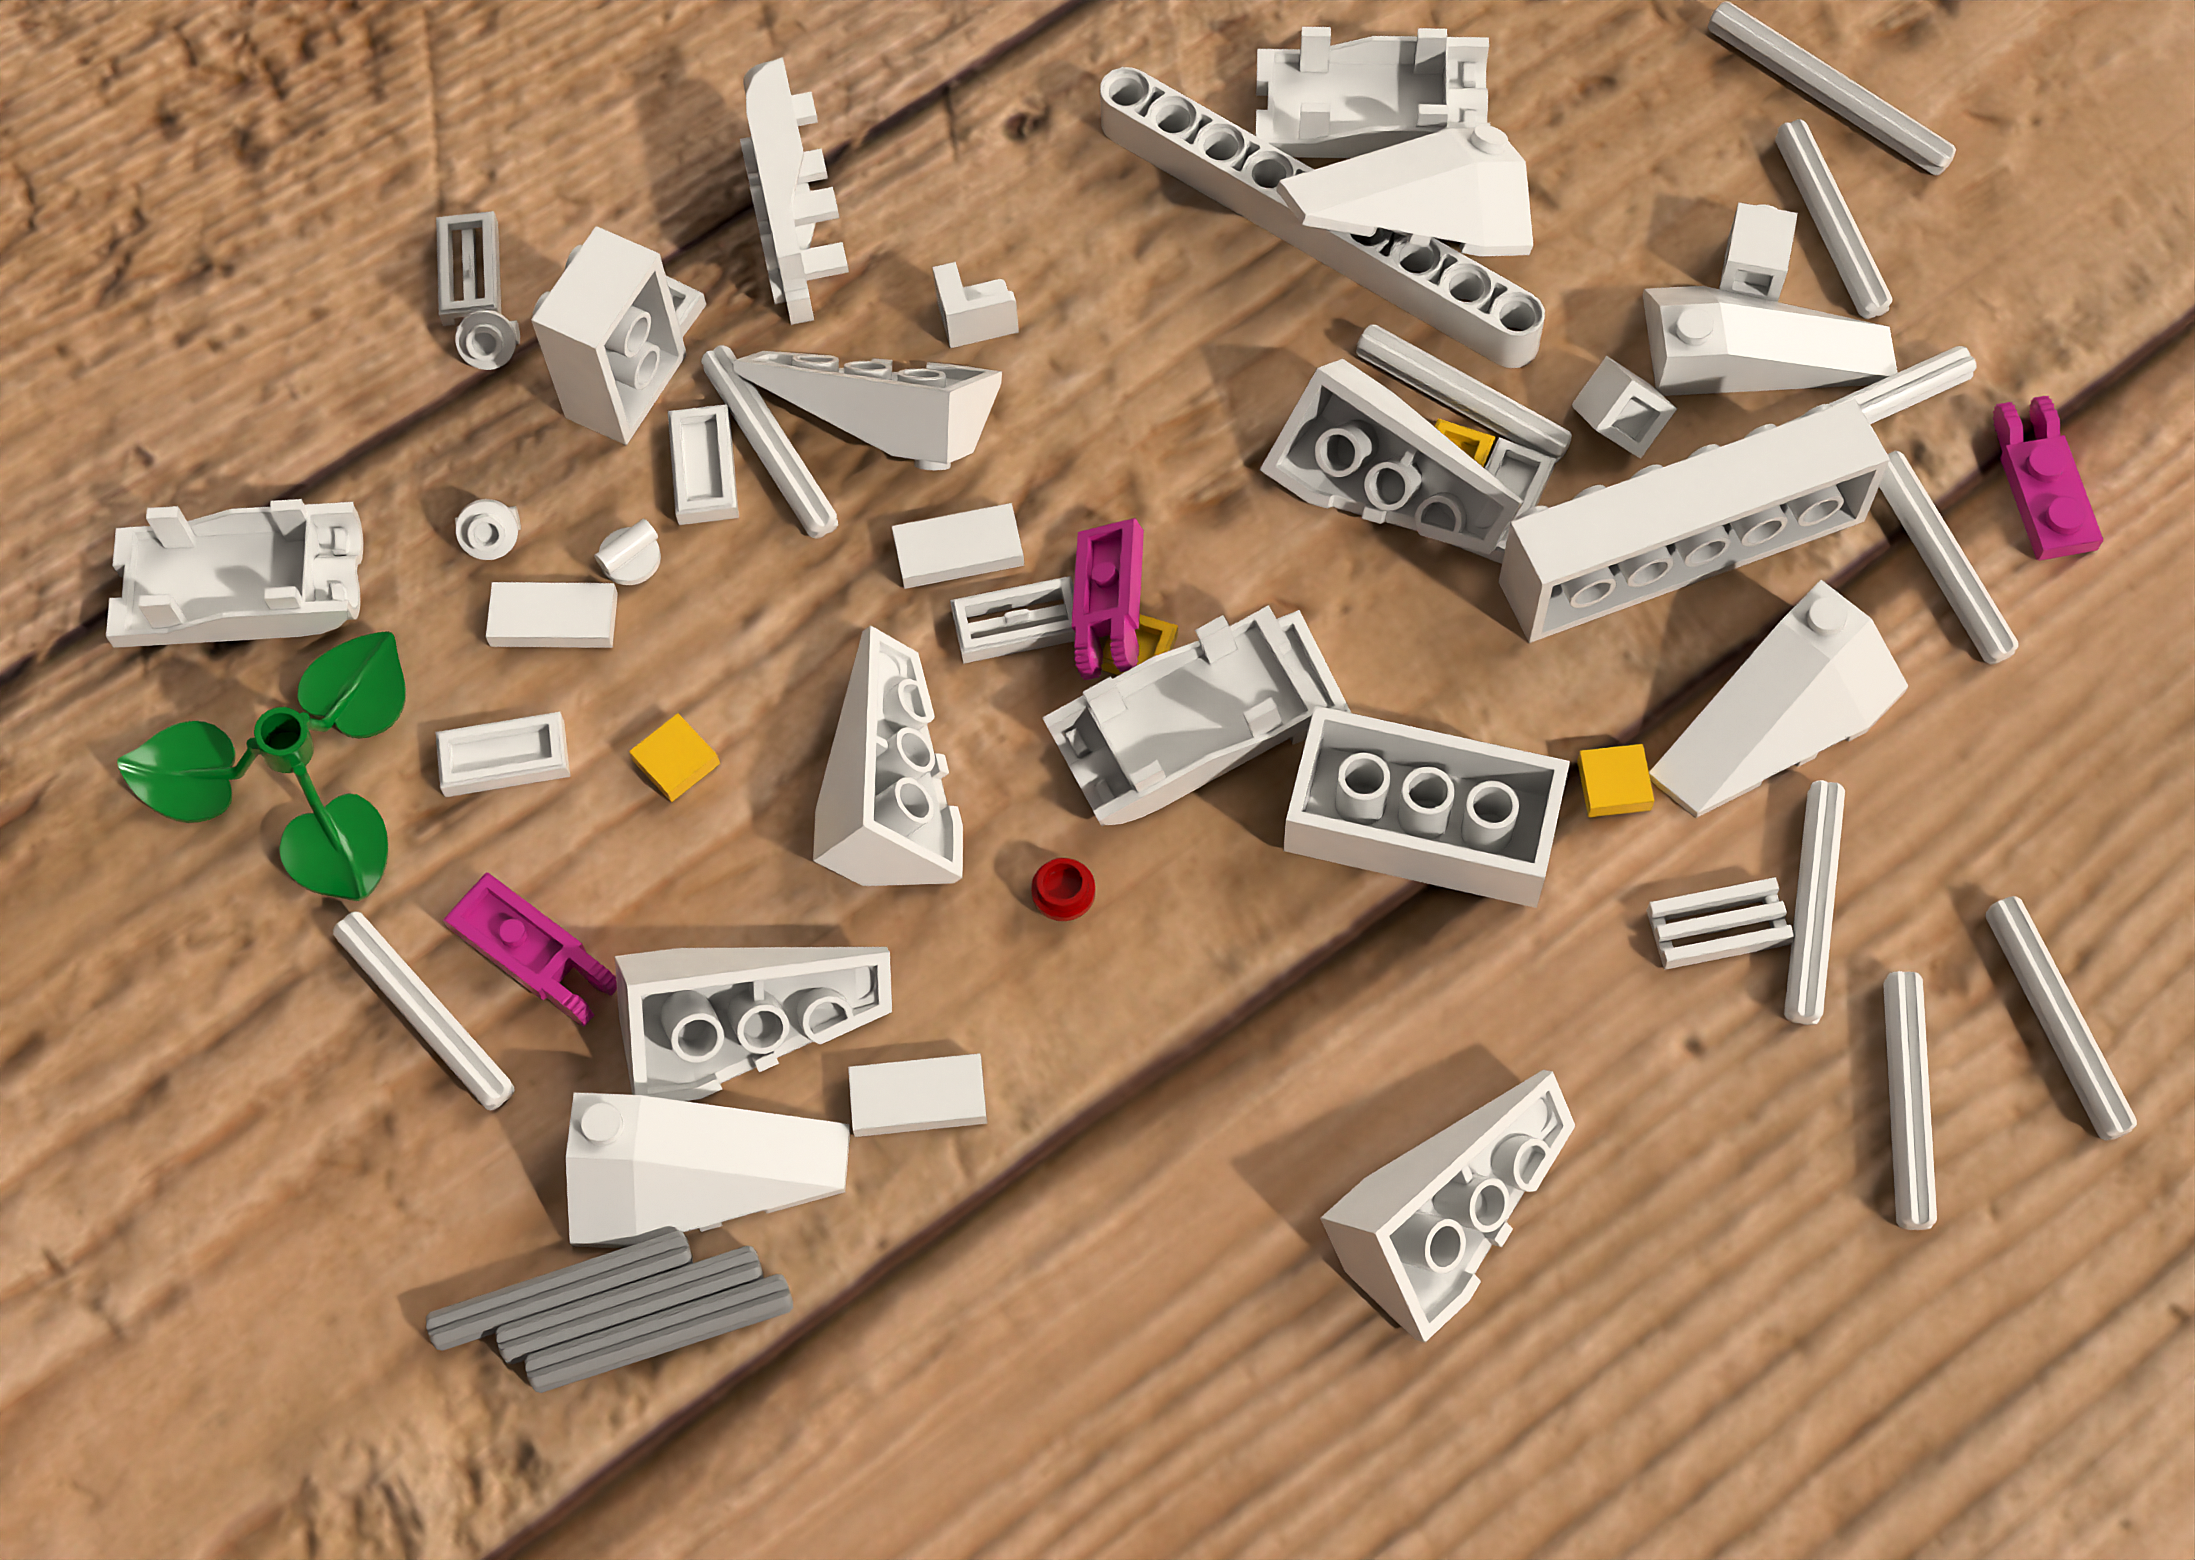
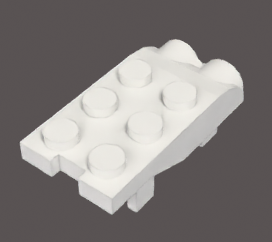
M1302 27L1301 49H1257L1256 96H1268V109L1256 110V137L1291 157L1354 158L1448 128H1475L1478 125L1490 126V123H1487L1488 89L1486 88L1489 38L1447 37V29L1418 28L1417 37L1371 36L1330 46L1331 27Z
M783 57L774 61L754 66L744 76L746 113L751 137L742 138L740 142L775 304L787 302L791 325L814 320L807 286L808 280L848 273L849 270L843 242L810 248L815 224L817 222L839 218L833 187L814 191L809 189L808 182L828 178L822 149L804 152L798 126L817 123V114L812 92L791 95Z
M302 499L276 500L270 502V507L229 509L191 521L185 519L178 506L147 508L146 519L150 526L116 528L112 566L118 575L124 578L122 597L109 598L106 637L114 648L302 637L328 632L340 627L346 620L358 618L360 612V586L357 567L358 564H361L363 557V533L361 521L353 502L304 505Z
M1269 605L1229 626L1222 615L1195 630L1199 641L1156 655L1113 679L1110 676L1083 691L1084 695L1042 717L1101 826L1130 822L1169 805L1309 728L1315 705L1329 708L1308 671L1295 676L1283 656L1291 651L1292 647Z

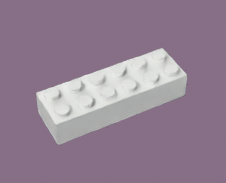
M1856 399L1834 407L1831 404H1822L1812 408L1795 421L1778 427L1774 424H1766L1754 429L1744 439L1722 447L1717 444L1707 445L1696 450L1687 459L1666 467L1651 465L1641 469L1629 480L1607 488L1603 485H1595L1581 491L1573 500L1551 508L1536 506L1524 511L1514 521L1510 522L1499 584L1528 642L1531 643L1864 522L1890 458Z

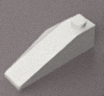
M574 1093L566 1150L570 1244L576 1247L626 1248L674 1231L687 1232L699 1228L703 1232L723 1226V1221L760 1211L772 1213L844 1193L846 1189L850 1125L643 1095Z

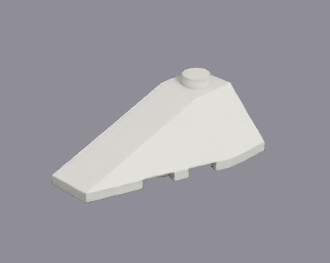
M1478 125L1475 128H1448L1279 181L1276 189L1299 222L1304 226L1367 237L1373 236L1377 228L1388 229L1407 236L1409 244L1428 247L1431 237L1461 242L1459 246L1461 253L1475 256L1530 255L1533 247L1526 161L1510 144L1504 132L1489 125Z
M1707 286L1644 289L1643 292L1655 387L1663 396L1866 386L1898 373L1890 327Z
M774 351L754 353L736 359L733 363L734 373L892 456L915 459L914 466L924 470L949 469L951 462L974 452L1002 381V371L928 362L926 369H905L892 372L893 360L872 359V361H853L845 363L844 368H839V359L835 356Z
M1344 359L1317 368L1260 468V471L1309 504L1327 509L1335 507L1362 515V519L1379 524L1383 522L1418 531L1421 536L1488 555L1494 551L1524 502L1396 394Z
M1820 580L1777 624L1649 772L1650 781L1697 818L1761 786L1763 780L1795 764L1799 767L1815 759L1818 752L1844 739L1849 742L1865 734L1906 692L1908 684L1873 620L1824 581Z
M872 626L865 629L861 635L815 810L813 861L862 886L955 883L962 878L963 824L958 807L948 806L941 779L949 774L945 755L934 753L927 724L935 716L919 654Z
M887 947L676 948L615 956L619 1020L632 1095L679 1101L702 1099L722 1090L720 1084L756 1067L759 1072H762L779 1064L778 1057L811 1042L823 1044L892 1012L890 951Z
M1547 1070L1540 1071L1365 1177L1320 1218L1344 1271L1415 1340L1425 1343L1470 1301L1481 1283V1280L1475 1273L1492 1245L1499 1247L1504 1245L1513 1230L1507 1223V1220L1525 1191L1532 1192L1538 1189L1575 1128V1123L1554 1073Z

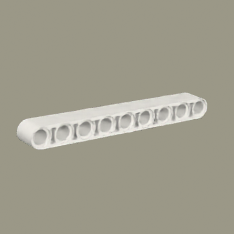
M1121 67L1112 70L1103 78L1100 84L1101 127L1104 134L1111 141L1492 362L1506 368H1520L1528 365L1535 359L1539 350L1545 309L1541 301L1530 292L1431 237L1428 247L1409 244L1407 236L1388 229L1377 228L1373 236L1367 237L1302 225L1276 189L1280 180L1314 169L1138 69ZM1409 271H1419L1421 273H1411ZM1457 299H1467L1472 302H1462ZM1507 328H1518L1523 331H1512Z

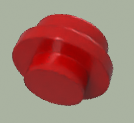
M1056 858L1045 863L1037 870L1032 879L1031 894L1034 905L1041 914L1052 920L1071 921L1081 917L1090 909L1096 895L1095 880L1091 871L1081 862L1070 858Z

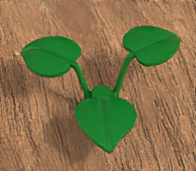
M390 631L367 634L346 641L317 658L306 669L298 685V701L305 712L299 713L291 708L277 707L262 714L254 728L255 738L247 740L246 745L248 749L235 767L233 765L236 759V751L231 739L217 726L204 721H188L172 725L158 732L137 749L117 759V765L124 780L144 804L166 818L185 823L211 820L224 813L232 802V788L229 780L242 778L258 755H262L267 766L276 772H294L313 813H306L295 817L286 826L282 834L279 850L286 872L297 884L311 892L352 901L365 899L379 884L387 865L389 845L387 830L378 810L369 801L357 794H343L333 799L324 807L306 768L314 752V744L309 730L327 732L335 724L344 735L362 739L383 733L393 726L400 717L406 701V684L399 661L395 637ZM309 715L316 718H320L321 720L310 718Z

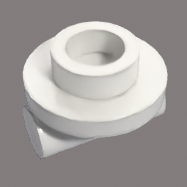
M491 310L472 312L457 326L455 339L457 350L461 357L475 368L483 370L499 368L510 360L515 351L516 344H520L517 320L509 321L500 313Z
M492 499L476 500L468 504L459 516L455 517L456 537L460 546L469 555L482 560H494L506 555L515 545L518 530H521L517 507H507L503 503Z
M643 518L634 526L616 530L607 536L602 542L599 552L594 557L601 566L605 576L611 581L621 585L642 583L649 579L659 567L661 553L656 541L658 535L650 523Z

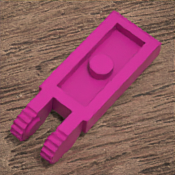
M2040 396L2034 397L2031 400L2029 413L2037 440L2028 442L2023 440V424L2015 409V405L2012 402L1996 404L1993 411V425L1995 426V432H1997V438L2002 449L2000 459L2036 560L2041 561L2097 551L2103 542V537L2065 435L2060 436V418L2057 410L2054 408L2052 398Z
M1136 518L1078 532L1071 628L1075 632L1074 646L1076 650L1074 651V659L1078 672L1084 680L1099 678V675H1101L1103 652L1099 637L1110 635L1111 655L1114 664L1120 672L1128 671L1137 666L1139 645L1135 629L1139 628L1144 530Z
M486 872L443 919L448 929L544 1001L548 998L560 1011L581 1026L585 1027L593 1018L594 1013L577 994H572L560 984L574 967L600 992L612 996L617 990L615 975L590 956L580 941L490 873Z

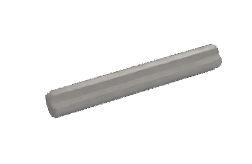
M674 1231L432 1311L426 1316V1328L430 1341L437 1350L443 1351L494 1334L501 1325L692 1264L691 1249L682 1231Z
M744 1246L501 1325L496 1329V1340L500 1354L507 1364H515L524 1361L531 1353L763 1279L761 1263L756 1250L752 1246Z
M775 1274L531 1353L525 1358L527 1377L532 1388L536 1392L543 1393L789 1313L793 1309V1299L787 1280L783 1275Z

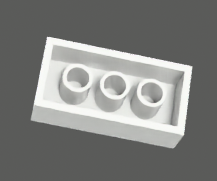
M1315 705L1286 818L1283 851L1537 908L1546 876L1570 761Z

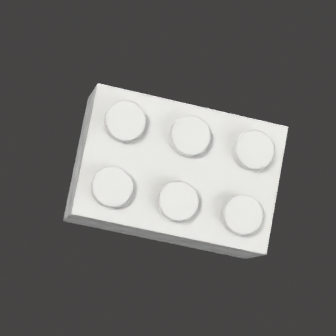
M596 226L584 244L578 245L572 250L567 259L564 273L551 292L543 293L534 307L531 321L565 418L627 445L687 355L660 254Z

